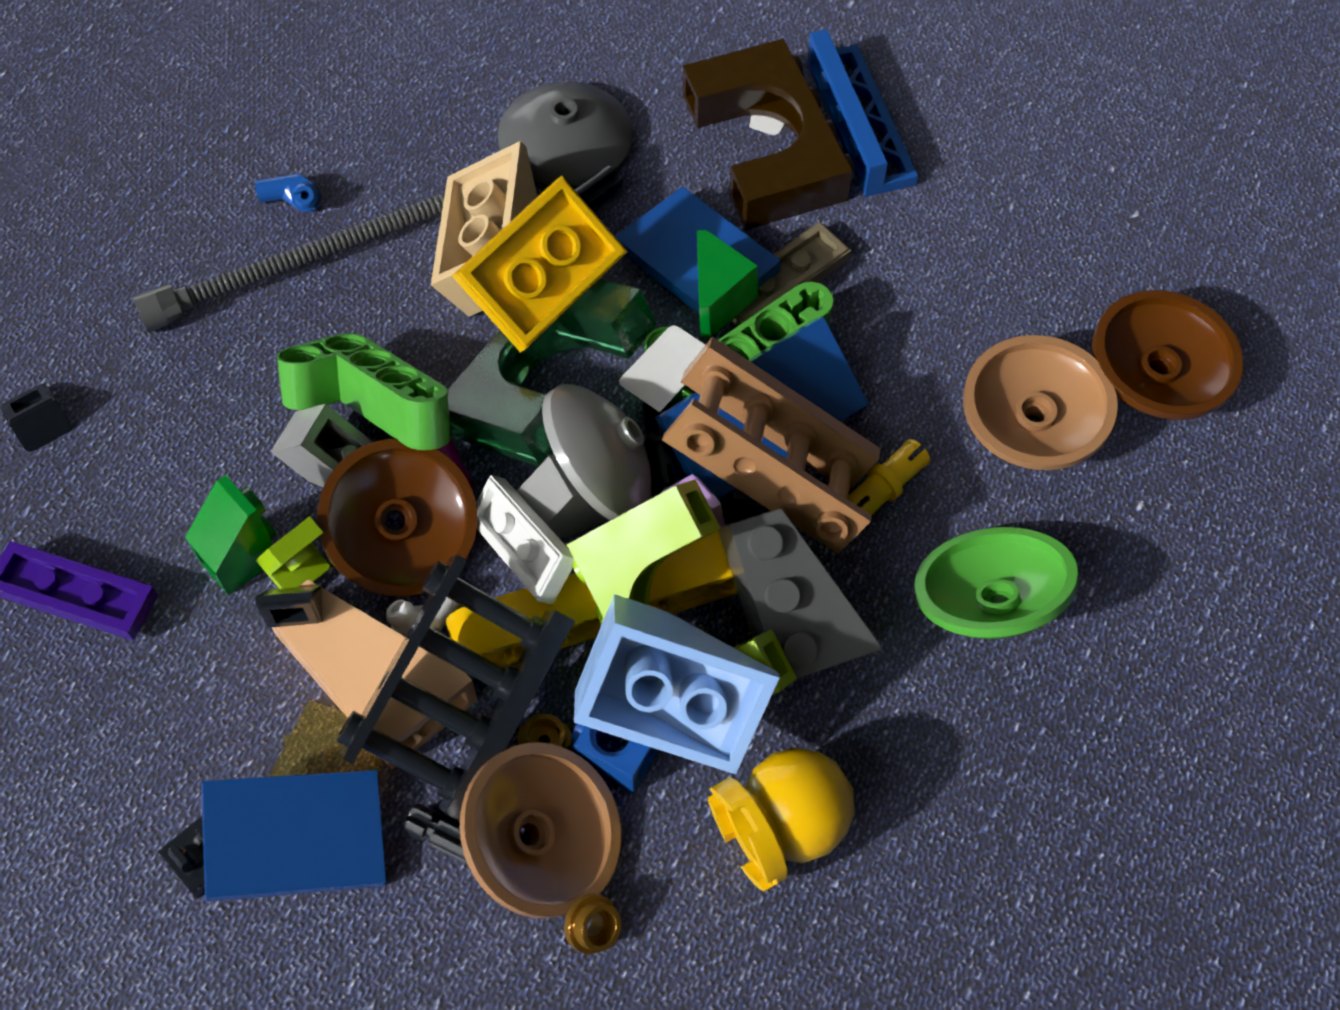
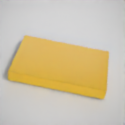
M561 175L451 276L521 352L530 346L628 251Z

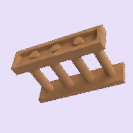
M712 337L685 369L681 379V383L700 395L699 402L693 399L664 433L662 441L769 510L781 508L794 526L839 554L871 522L872 515L849 501L848 493L879 460L880 448ZM719 408L744 423L743 430L718 415ZM763 436L787 452L786 459L762 444ZM806 465L828 478V486L805 472Z

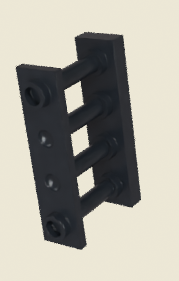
M455 555L449 558L447 564L438 560L430 571L421 589L428 593L429 596L363 713L359 714L354 710L351 712L336 741L344 745L339 756L351 764L354 763L363 748L438 788L437 795L443 798L438 808L460 821L462 802L471 780L488 760L504 751L508 746L575 621L556 610L545 611L542 618L534 615L532 619L459 579L458 576L467 560L459 555ZM445 599H451L519 637V644L525 647L515 667L508 664L503 668L431 628L430 626ZM418 647L493 687L492 694L498 698L488 717L480 714L476 718L403 678L402 676ZM390 697L465 737V744L471 748L461 766L458 767L453 764L448 768L375 729L374 726Z

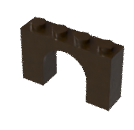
M784 38L683 65L682 97L697 129L742 116L760 115L771 117L784 123L797 138L790 147L781 152L731 166L729 197L745 230L848 201L850 184L855 179L854 163L848 153L843 154L838 144L837 132L833 122L830 119H825L820 110V100L816 89L807 85L803 77V67L800 58L796 54H791Z

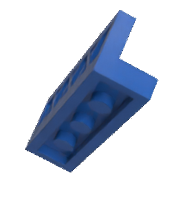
M827 29L811 32L807 66L829 117L835 126L843 149L852 158L855 176L864 197L915 186L918 175L858 45L855 44L836 49ZM851 61L855 71L849 78L842 63ZM857 95L868 99L869 105L865 111ZM872 128L883 132L885 137L881 144L878 143ZM887 161L897 165L901 173L885 176L888 165Z

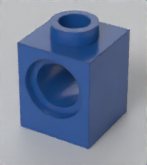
M577 724L571 737V741L575 742V753L586 760L602 778L634 795L660 750L624 739L628 744L623 750L609 753L602 750L599 744L603 739L614 735Z

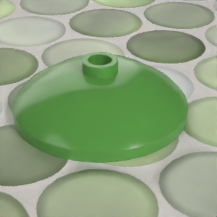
M1015 527L981 529L950 539L934 549L923 560L915 577L916 598L919 607L926 617L950 632L976 639L1011 638L1043 627L1067 609L1078 590V567L1069 549L1058 540L1044 533Z

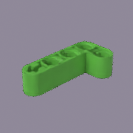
M801 283L718 340L749 360L816 318L824 317L826 323L830 326L834 302L832 293L820 283ZM669 327L657 328L646 337L644 353ZM767 338H775L779 340H769ZM685 385L670 400L671 405L674 406L692 395L693 393L690 392L692 389Z
M339 334L281 350L277 354L282 404L285 407L293 410H303L341 401L409 448L433 450L441 448L450 442L448 389L368 338L358 334Z

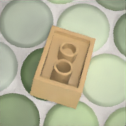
M521 141L447 177L431 286L468 317L483 310L451 275L537 198L527 147Z

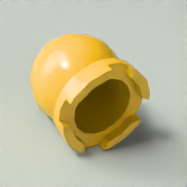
M797 747L769 755L750 772L745 787L737 780L729 777L711 787L710 791L713 795L708 797L713 817L726 843L734 838L737 839L742 850L750 860L740 867L752 883L763 892L787 879L786 861L806 863L830 854L845 839L855 815L853 787L837 762L821 752Z

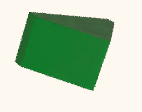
M697 230L701 338H711L758 297V266L709 231Z

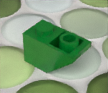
M225 474L215 482L185 538L197 560L223 591L229 595L263 570L255 560L273 545L271 539L277 536V534L263 515L266 509L256 494L247 485L239 490Z

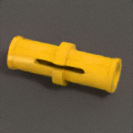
M914 439L906 440L885 463L875 464L866 473L867 479L848 495V500L856 505H860L863 510L873 515L886 501H895L903 493V485L930 463L931 460L927 450L924 449L912 461H909L908 458L921 444Z

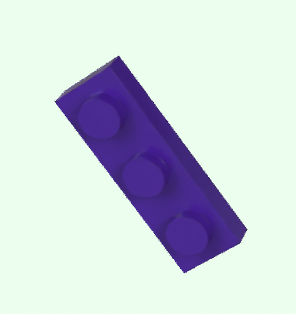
M9 541L0 557V598L132 641L138 635L158 597L157 592L151 585L16 542Z

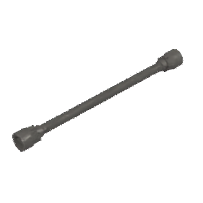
M445 192L444 195L433 196V199L428 198L427 201L417 202L416 206L414 204H411L410 207L406 206L405 210L403 208H400L399 212L395 210L394 214L389 212L388 216L384 214L382 218L380 216L377 217V220L373 218L371 222L368 220L365 224L363 222L360 223V226L355 225L354 228L343 229V232L338 231L337 235L332 233L331 237L327 235L326 239L321 237L320 241L316 239L314 243L310 241L309 245L305 243L303 247L297 246V249L292 248L291 252L286 250L285 254L280 252V256L275 254L274 258L269 256L268 260L264 258L262 262L260 260L257 261V264L245 265V268L240 267L239 271L234 269L233 273L231 271L227 272L228 275L223 273L222 277L218 275L216 279L204 280V283L199 282L198 286L193 284L192 288L190 286L185 288L183 285L172 289L169 283L132 296L147 332L154 331L184 319L183 312L194 308L193 305H196L197 301L199 303L203 302V299L207 301L208 297L220 296V293L225 294L226 290L231 292L232 288L234 290L238 289V286L242 288L244 284L255 283L256 279L261 281V277L266 279L267 275L271 277L273 273L277 275L279 271L281 273L284 272V269L290 270V267L301 266L302 262L307 264V260L312 262L313 258L317 260L319 256L323 258L325 254L327 256L330 255V252L334 254L336 250L341 251L342 248L347 249V246L352 247L353 243L358 245L359 241L363 243L364 239L369 241L370 237L374 239L376 235L380 237L381 233L383 235L387 234V231L391 233L393 229L395 231L398 230V227L403 228L404 225L409 226V223L414 224L415 221L425 220L426 216L427 218H431L432 215L436 216L437 212L442 214Z

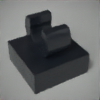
M200 816L158 851L159 855L197 899L205 893L202 816Z

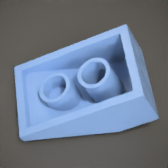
M614 594L575 689L574 723L736 774L780 677L777 671L671 613Z

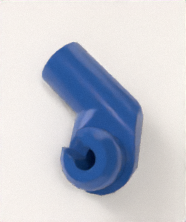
M298 173L255 180L256 192L260 203L283 199L300 211L310 212L315 210L321 202L319 188Z

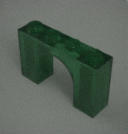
M599 279L530 346L521 352L499 330L448 389L450 430L454 437L539 467L548 456L553 454L544 428L542 415L543 401L546 394L520 387L523 380L537 364L547 357L572 348H590L630 359L657 325L641 290Z

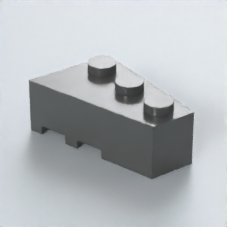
M781 508L720 527L721 529L718 532L752 638L772 629L797 679L883 649Z

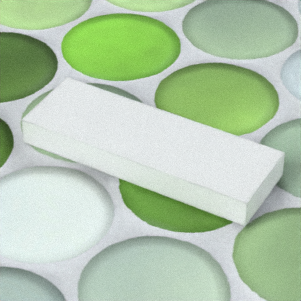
M490 475L476 501L477 530L538 602L553 604L573 568L572 563L575 560L567 546L504 478Z

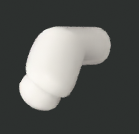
M446 598L430 627L440 632L446 625L447 617L456 611L460 604ZM402 599L397 600L387 609L386 619L394 631L405 637L423 605L413 606L411 602Z

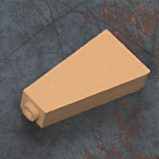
M307 580L299 587L314 586L316 584ZM321 587L322 622L273 627L272 629L280 641L348 718L353 710L359 714L363 713L405 637ZM418 647L402 676L403 678L463 711L478 701L473 681L465 672ZM391 697L374 726L375 729L414 750L420 748L445 727ZM385 761L391 769H394L396 767L395 765Z

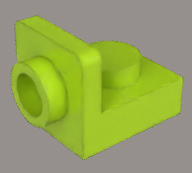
M309 516L269 547L255 561L279 589L299 587L307 580L313 582L329 569V563L312 544L324 532Z

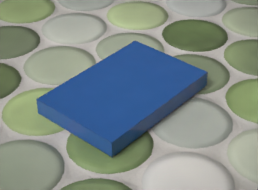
M683 186L615 236L628 251L625 256L698 314L697 230L709 231L758 266V288L781 272V260Z
M377 770L202 781L205 902L383 887L386 883Z

